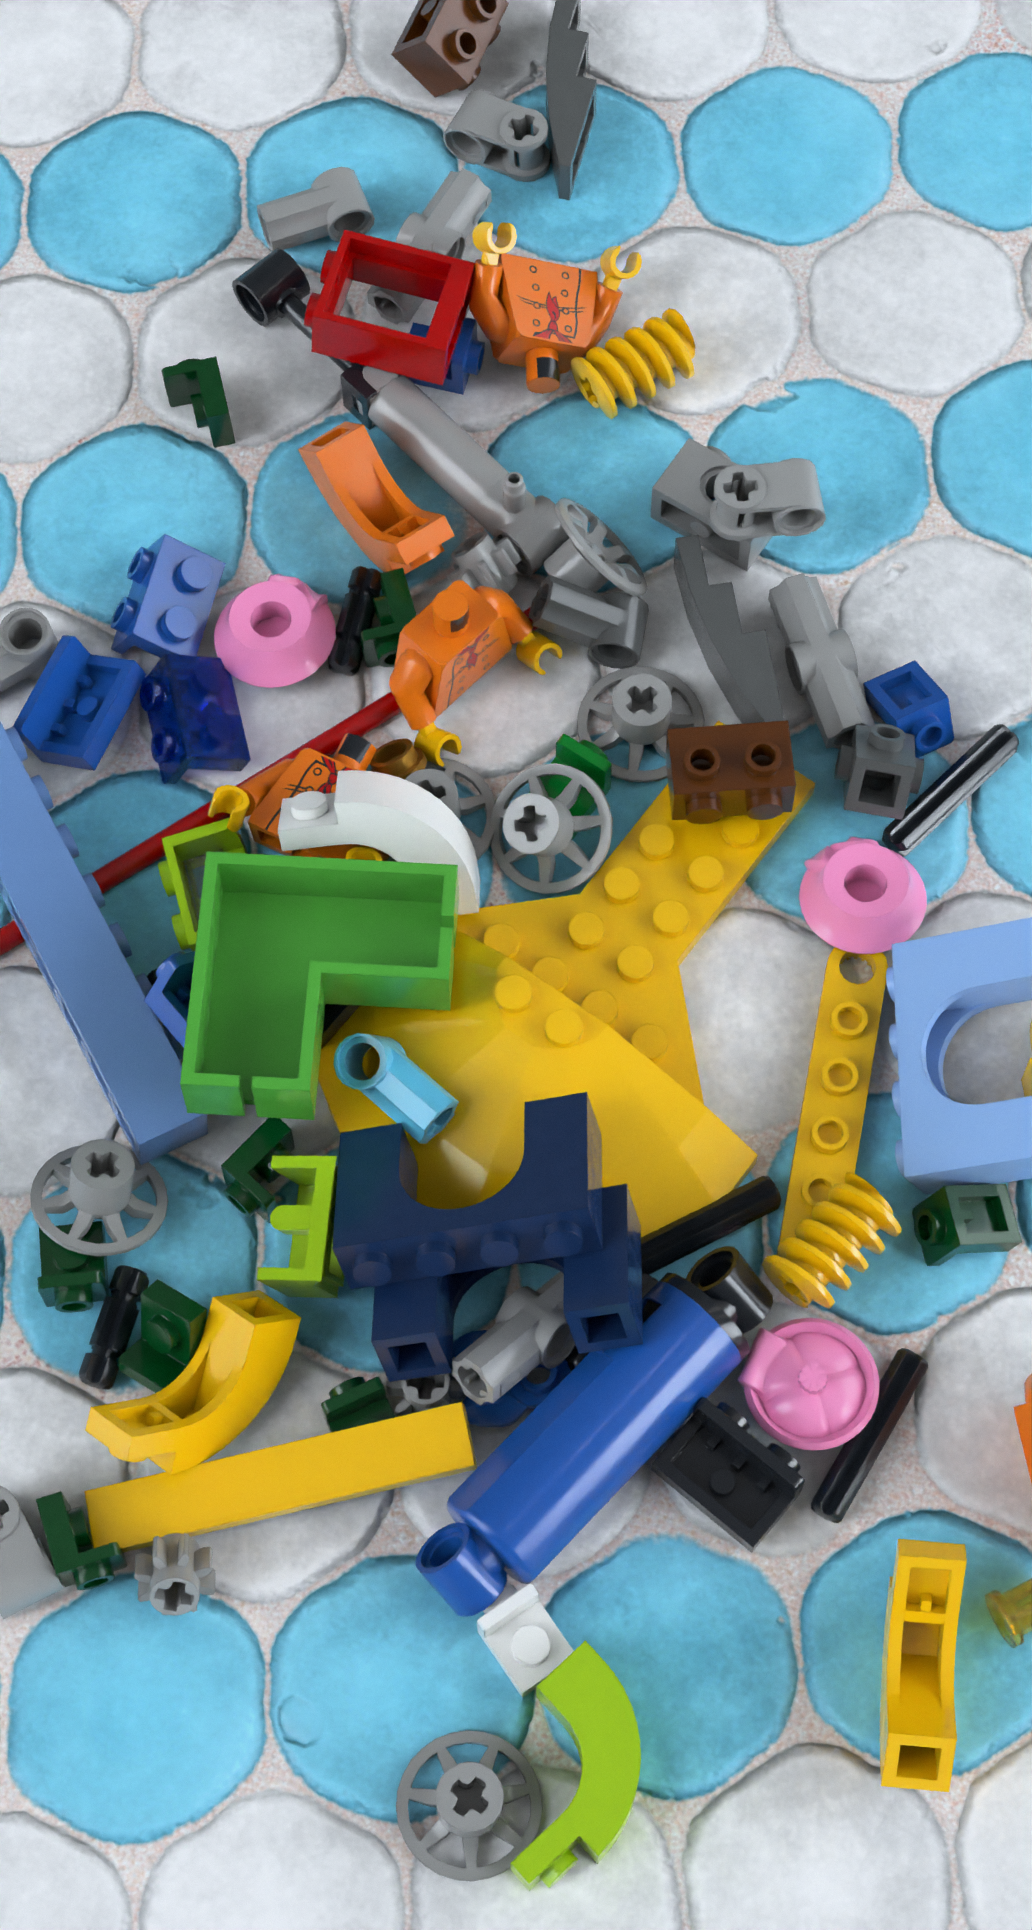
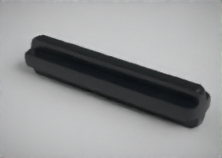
M1003 724L994 725L905 809L903 820L894 819L884 829L882 841L885 846L903 857L907 856L1017 752V746L1020 741L1016 734Z
M761 1176L731 1191L715 1202L642 1237V1274L650 1275L777 1210L781 1205L782 1199L775 1183L769 1176Z
M901 1348L897 1351L879 1382L878 1403L870 1421L859 1434L844 1443L812 1499L811 1509L825 1520L833 1523L842 1521L928 1369V1362L915 1352L906 1348Z

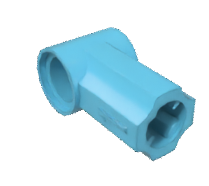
M356 1033L347 1036L337 1047L333 1065L336 1075L341 1082L352 1089L360 1090L396 1123H402L404 1130L419 1143L427 1144L436 1134L442 1132L455 1115L454 1112L459 1101L409 1059L398 1041L386 1036ZM371 1047H374L379 1054L380 1065L377 1073L369 1079L363 1071L362 1062L365 1053Z

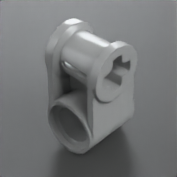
M480 89L471 91L443 135L445 146L458 159L502 173L516 181H535L545 175L551 164L549 149L544 144L548 136V125L543 114L535 109L525 108L498 98L488 91ZM530 124L533 125V135H534V136L531 135V125H530ZM517 154H519L520 166L517 164Z
M791 458L773 463L736 464L723 469L715 479L714 496L716 499L710 507L709 523L716 534L727 540L741 541L749 538L806 535L816 531L826 520L816 468L810 460ZM738 480L736 492H731L733 482ZM739 514H744L742 524L738 526Z
M0 1486V1514L2 1515L1 1522L3 1524V1528L0 1529V1614L4 1620L64 1588L56 1575L39 1536L35 1537L17 1499L11 1491Z

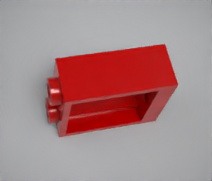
M344 229L337 251L328 250L325 255L320 276V282L324 284L321 294L312 292L307 304L304 326L312 328L311 352L443 386L464 319L469 310L475 263ZM352 281L438 302L426 338L340 316Z

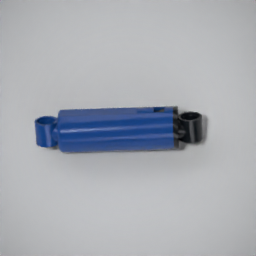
M724 1246L704 1255L694 1264L688 1272L686 1279L678 1274L667 1272L642 1298L643 1344L590 1352L449 1497L447 1510L455 1523L439 1529L428 1538L416 1557V1567L458 1616H473L488 1608L503 1592L507 1583V1574L520 1583H531L691 1416L695 1410L694 1407L702 1397L707 1399L748 1356L751 1350L743 1334L754 1329L765 1319L773 1305V1295L736 1248Z

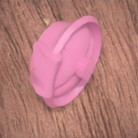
M282 574L270 575L268 581L248 587L225 606L216 622L214 646L220 662L237 679L258 687H283L309 677L327 660L335 641L336 627L333 614L328 606V597L326 594L316 593L299 578Z
M850 837L845 842L830 845V847L826 846L815 856L804 862L807 871L803 876L799 891L801 911L813 932L831 946L857 954L881 953L891 950L892 944L907 941L920 927L926 912L927 896L919 873L907 859L893 850L880 846L876 840Z
M819 1318L790 1320L774 1327L770 1331L764 1328L759 1329L746 1359L745 1366L737 1380L744 1388L747 1405L762 1429L785 1445L811 1451L840 1446L859 1434L868 1424L876 1409L880 1388L875 1361L865 1344L847 1328Z

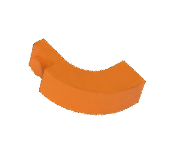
M345 421L298 449L312 478L337 519L364 554L383 572L403 568L404 573L407 574L445 551L442 543L455 536L445 515L420 509L402 492L385 467L363 424Z

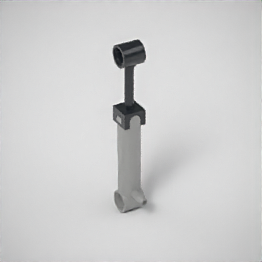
M279 248L273 250L232 282L233 291L246 313L259 325L265 327L278 317H287L312 341V328L304 326L307 305L301 301L310 294L309 282L297 262L284 250ZM328 356L344 371L340 375L344 407L369 430L377 426L493 537L497 536L499 540L508 537L523 559L515 565L517 571L526 576L532 575L569 538L557 517L555 503L542 495L535 497L526 489L523 476L520 473H509L410 380V377Z

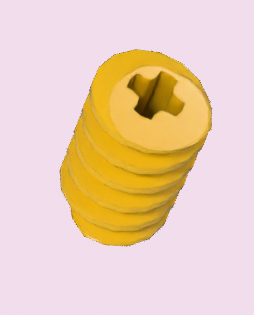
M669 308L662 314V319L651 317L645 321L643 329L640 327L628 329L624 333V339L613 337L605 343L604 349L602 347L591 348L586 353L585 359L574 357L571 360L570 369L584 398L594 408H600L608 418L613 419L618 415L615 399L619 398L629 409L636 407L637 398L634 389L638 388L648 399L655 397L656 387L653 379L657 378L667 389L674 387L675 376L672 369L676 368L686 379L693 377L694 366L692 359L695 357L696 347L692 333L683 316L675 309Z
M847 1171L845 1175L846 1184H835L828 1193L829 1202H818L811 1211L813 1220H801L794 1230L796 1238H784L778 1246L779 1256H767L762 1262L764 1272L773 1285L785 1297L802 1308H808V1305L814 1301L830 1309L835 1301L826 1286L831 1283L847 1291L852 1285L843 1267L848 1265L856 1271L864 1273L869 1265L859 1250L864 1247L874 1254L881 1255L885 1250V1246L876 1232L880 1229L890 1236L897 1237L902 1231L899 1222L893 1216V1210L889 1203L876 1188L857 1174Z

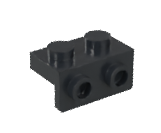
M702 1397L694 1407L693 1416L655 1459L651 1470L752 1553L801 1494L805 1479L798 1474L801 1466L791 1454L779 1445L770 1443L768 1447H765L747 1432L750 1428L749 1423L733 1407L725 1402H719L715 1406L708 1399Z

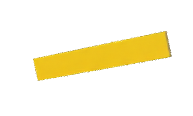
M462 1402L200 1463L192 1468L171 1475L167 1472H162L87 1490L84 1493L93 1548L117 1542L124 1553L153 1546V1537L155 1536L162 1537L172 1533H187L192 1537L476 1470L478 1467L466 1408Z

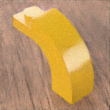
M260 1290L212 1297L202 1339L193 1358L182 1373L168 1386L150 1396L91 1407L85 1431L107 1446L110 1454L127 1462H141L148 1458L170 1475L187 1470L206 1461L224 1449L243 1432L269 1400L290 1359L301 1317Z
M898 1539L894 1572L889 1580L883 1641L880 1700L881 1786L949 1792L957 1742L954 1707V1667L957 1627L967 1563L965 1544Z

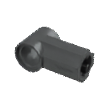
M549 575L541 582L539 590L532 600L529 618L532 619V626L589 647V657L595 662L610 668L623 669L633 667L640 661L649 608L643 599L628 593L610 592L600 595Z

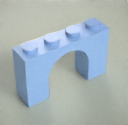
M1032 917L892 944L893 966L887 968L886 984L889 995L895 1003L896 1023L890 1025L889 1041L893 1055L898 1060L899 1081L893 1083L892 1099L896 1113L901 1118L902 1139L897 1140L895 1145V1157L899 1172L926 1195L935 1193L943 1186L999 1184L1031 1179L1032 1096L977 1105L953 1101L950 1099L945 1088L943 1062L951 1039L957 1030L974 1015L989 1008L1032 1000Z

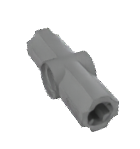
M462 168L459 172L451 171L422 214L413 212L404 221L395 242L462 259L466 247V238L492 202L491 189L485 186L478 175ZM374 285L367 292L368 303L378 311L382 318L396 325L399 322L409 323L425 300L424 298Z
M802 573L785 578L779 585L769 590L768 600L786 644L785 658L791 681L798 694L806 695L826 748H837L839 750L841 744L851 746L856 724L868 727L875 725L857 680L858 666L852 642L844 629L837 630L816 576L809 577Z
M561 1271L537 1291L528 1286L514 1291L500 1308L495 1325L452 1360V1375L461 1385L464 1394L480 1406L485 1402L494 1403L539 1364L548 1369L555 1368L570 1355L576 1346L563 1313L564 1274Z

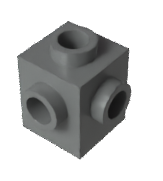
M856 724L851 746L840 745L835 765L834 779L843 781L844 810L903 820L909 793L918 794L923 776L924 759L915 757L913 734L904 733L900 728L889 724H875L871 727Z

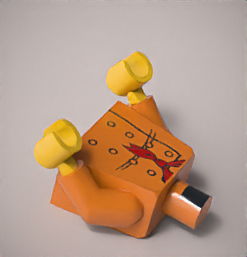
M481 222L474 228L472 234L473 243L482 252V257L475 261L469 299L470 312L486 338L490 340L493 357L499 363L526 368L528 390L540 394L556 391L560 387V374L567 373L570 370L571 360L574 357H586V353L598 345L608 330L623 294L618 289L621 280L632 278L638 274L642 264L641 255L638 252H631L626 260L625 268L619 271L615 262L621 246L609 247L600 258L601 270L604 272L605 278L603 283L597 282L598 276L595 271L506 254L514 247L517 239L516 229L513 224L504 222L499 224L497 240L494 244L491 237L493 223Z
M456 580L445 590L438 593L434 600L406 624L399 634L395 665L389 679V686L411 730L419 731L415 738L414 747L422 749L427 761L438 766H444L440 758L441 747L458 755L461 752L462 745L457 735L436 727L434 721L512 649L511 643H518L516 647L518 660L540 675L546 674L544 669L539 666V658L543 651L547 650L557 658H562L561 647L541 633L531 632L533 628L532 622L514 600L501 589L487 586H477L472 589L463 580Z
M350 733L345 734L333 758L311 748H304L295 759H284L239 787L232 785L220 786L213 794L208 811L209 817H213L220 812L230 814L227 829L237 832L241 829L244 818L251 815L248 825L254 842L285 856L387 861L390 857L378 849L359 844H343L282 851L278 824L282 799L292 798L307 791H319L323 794L335 793L338 771H366L376 753V748L360 736Z

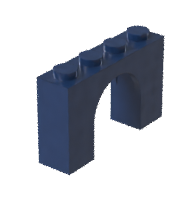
M587 1092L525 1102L524 1155L516 1175L502 1190L480 1203L457 1209H437L417 1202L418 1163L402 1123L340 1133L332 1249L351 1290L378 1287L385 1284L428 1277H442L448 1274L492 1267H505L511 1264L549 1258L569 1257L575 1254L603 1250L602 1139Z
M627 1184L602 1187L603 1250L575 1254L569 1257L524 1262L550 1266L564 1274L563 1313L579 1354L643 1344L641 1225ZM503 1267L448 1274L442 1277H428L375 1287L371 1342L388 1381L393 1382L452 1373L454 1316L458 1304L465 1293L477 1281Z

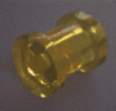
M1032 1578L1002 1594L997 1590H993L985 1595V1601L993 1622L1004 1640L1012 1648L1022 1645L1024 1643V1635L1032 1632Z

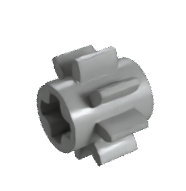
M483 531L462 542L451 554L455 562L453 565L455 571L447 576L451 583L460 579L472 589L477 586H487L509 593L519 581L515 574L517 571L515 565L523 559L508 537L499 540L496 536L491 539L489 534Z
M452 1373L393 1382L386 1381L388 1394L404 1397L395 1408L396 1417L449 1405L452 1398L462 1399L466 1395L459 1382H450V1378L453 1377ZM422 1379H433L436 1388L431 1393V1399H419L418 1389H421Z
M172 1533L162 1537H153L151 1555L140 1553L136 1554L134 1579L139 1581L138 1600L140 1602L150 1600L152 1606L163 1615H182L190 1611H197L200 1594L214 1595L216 1570L212 1568V1548H200L198 1543L187 1533Z

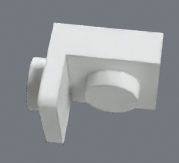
M532 1583L519 1591L516 1590L514 1585L505 1587L496 1601L483 1610L485 1615L477 1620L479 1635L522 1698L536 1689V1686L574 1651L540 1603L539 1593Z

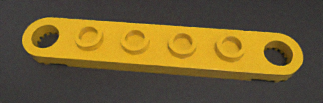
M835 947L828 957L778 1246L784 1238H796L794 1230L801 1220H813L811 1211L818 1202H829L828 1193L835 1184H846L845 1175L847 1171L855 1174L886 985L888 964L883 952L857 954ZM851 957L858 959L859 957L861 961L866 960L867 965H871L873 977L861 984L849 982L842 976L839 965L845 959L850 960Z

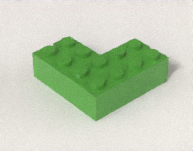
M206 851L180 1079L187 1113L245 1116L247 1104L255 1105L257 1117L314 1120L325 1004L450 1011L459 904L458 865Z

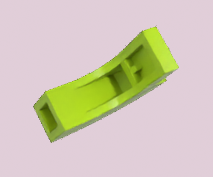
M586 1640L536 1686V1698L566 1729L574 1741L580 1757L582 1775L577 1792L567 1809L511 1862V1871L529 1891L541 1880L548 1888L555 1885L577 1863L578 1858L571 1851L578 1844L598 1864L619 1838L628 1821L635 1800L640 1775L641 1748L633 1707L615 1673Z

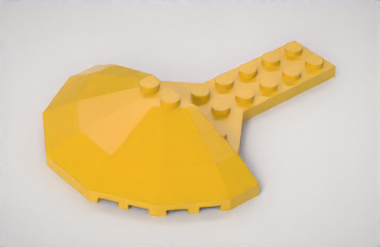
M718 720L714 726L725 724ZM794 770L796 790L792 812H783L781 815L767 820H755L747 815L728 816L709 824H693L687 820L672 821L669 787L667 784L580 894L479 908V913L458 915L450 1011L359 1006L331 1040L321 1049L318 1081L339 1133L397 1124L360 1090L352 1089L343 1084L337 1077L333 1065L335 1051L347 1036L356 1033L390 1037L398 1041L409 1059L459 1101L453 1118L442 1132L436 1134L427 1144L419 1143L405 1131L418 1163L417 1202L422 1205L437 1209H457L480 1203L498 1193L512 1180L522 1163L524 1155L525 1102L587 1092L601 1132L602 1187L627 1184L641 1225V1238L715 1202L737 1189L755 1166L758 1155L704 1105L679 966L813 795L815 782ZM371 1047L365 1053L362 1062L363 1071L369 1079L377 1073L380 1065L379 1054L374 1047Z

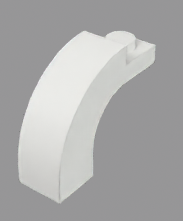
M347 770L338 771L335 793L323 794L319 791H307L292 798L282 799L278 824V835L282 851L359 844L378 849L394 858L397 862L458 865V915L479 913L481 879L474 846L461 821L452 810L429 791L412 782L389 774Z

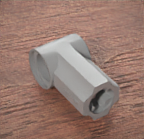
M347 167L332 168L323 172L314 180L310 189L257 205L258 218L269 250L272 251L277 248L285 250L326 236H330L332 240L340 242L344 229L366 234L374 225L375 220L355 171Z
M19 608L5 616L0 624V693L23 679L38 680L58 645L48 619L38 610ZM41 639L37 645L30 649H20L29 640Z

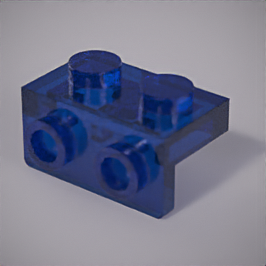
M164 654L151 672L144 678L140 688L141 706L147 711L152 732L151 753L154 761L159 765L162 782L164 784H176L188 769L242 771L251 758L232 676L224 668L221 658Z

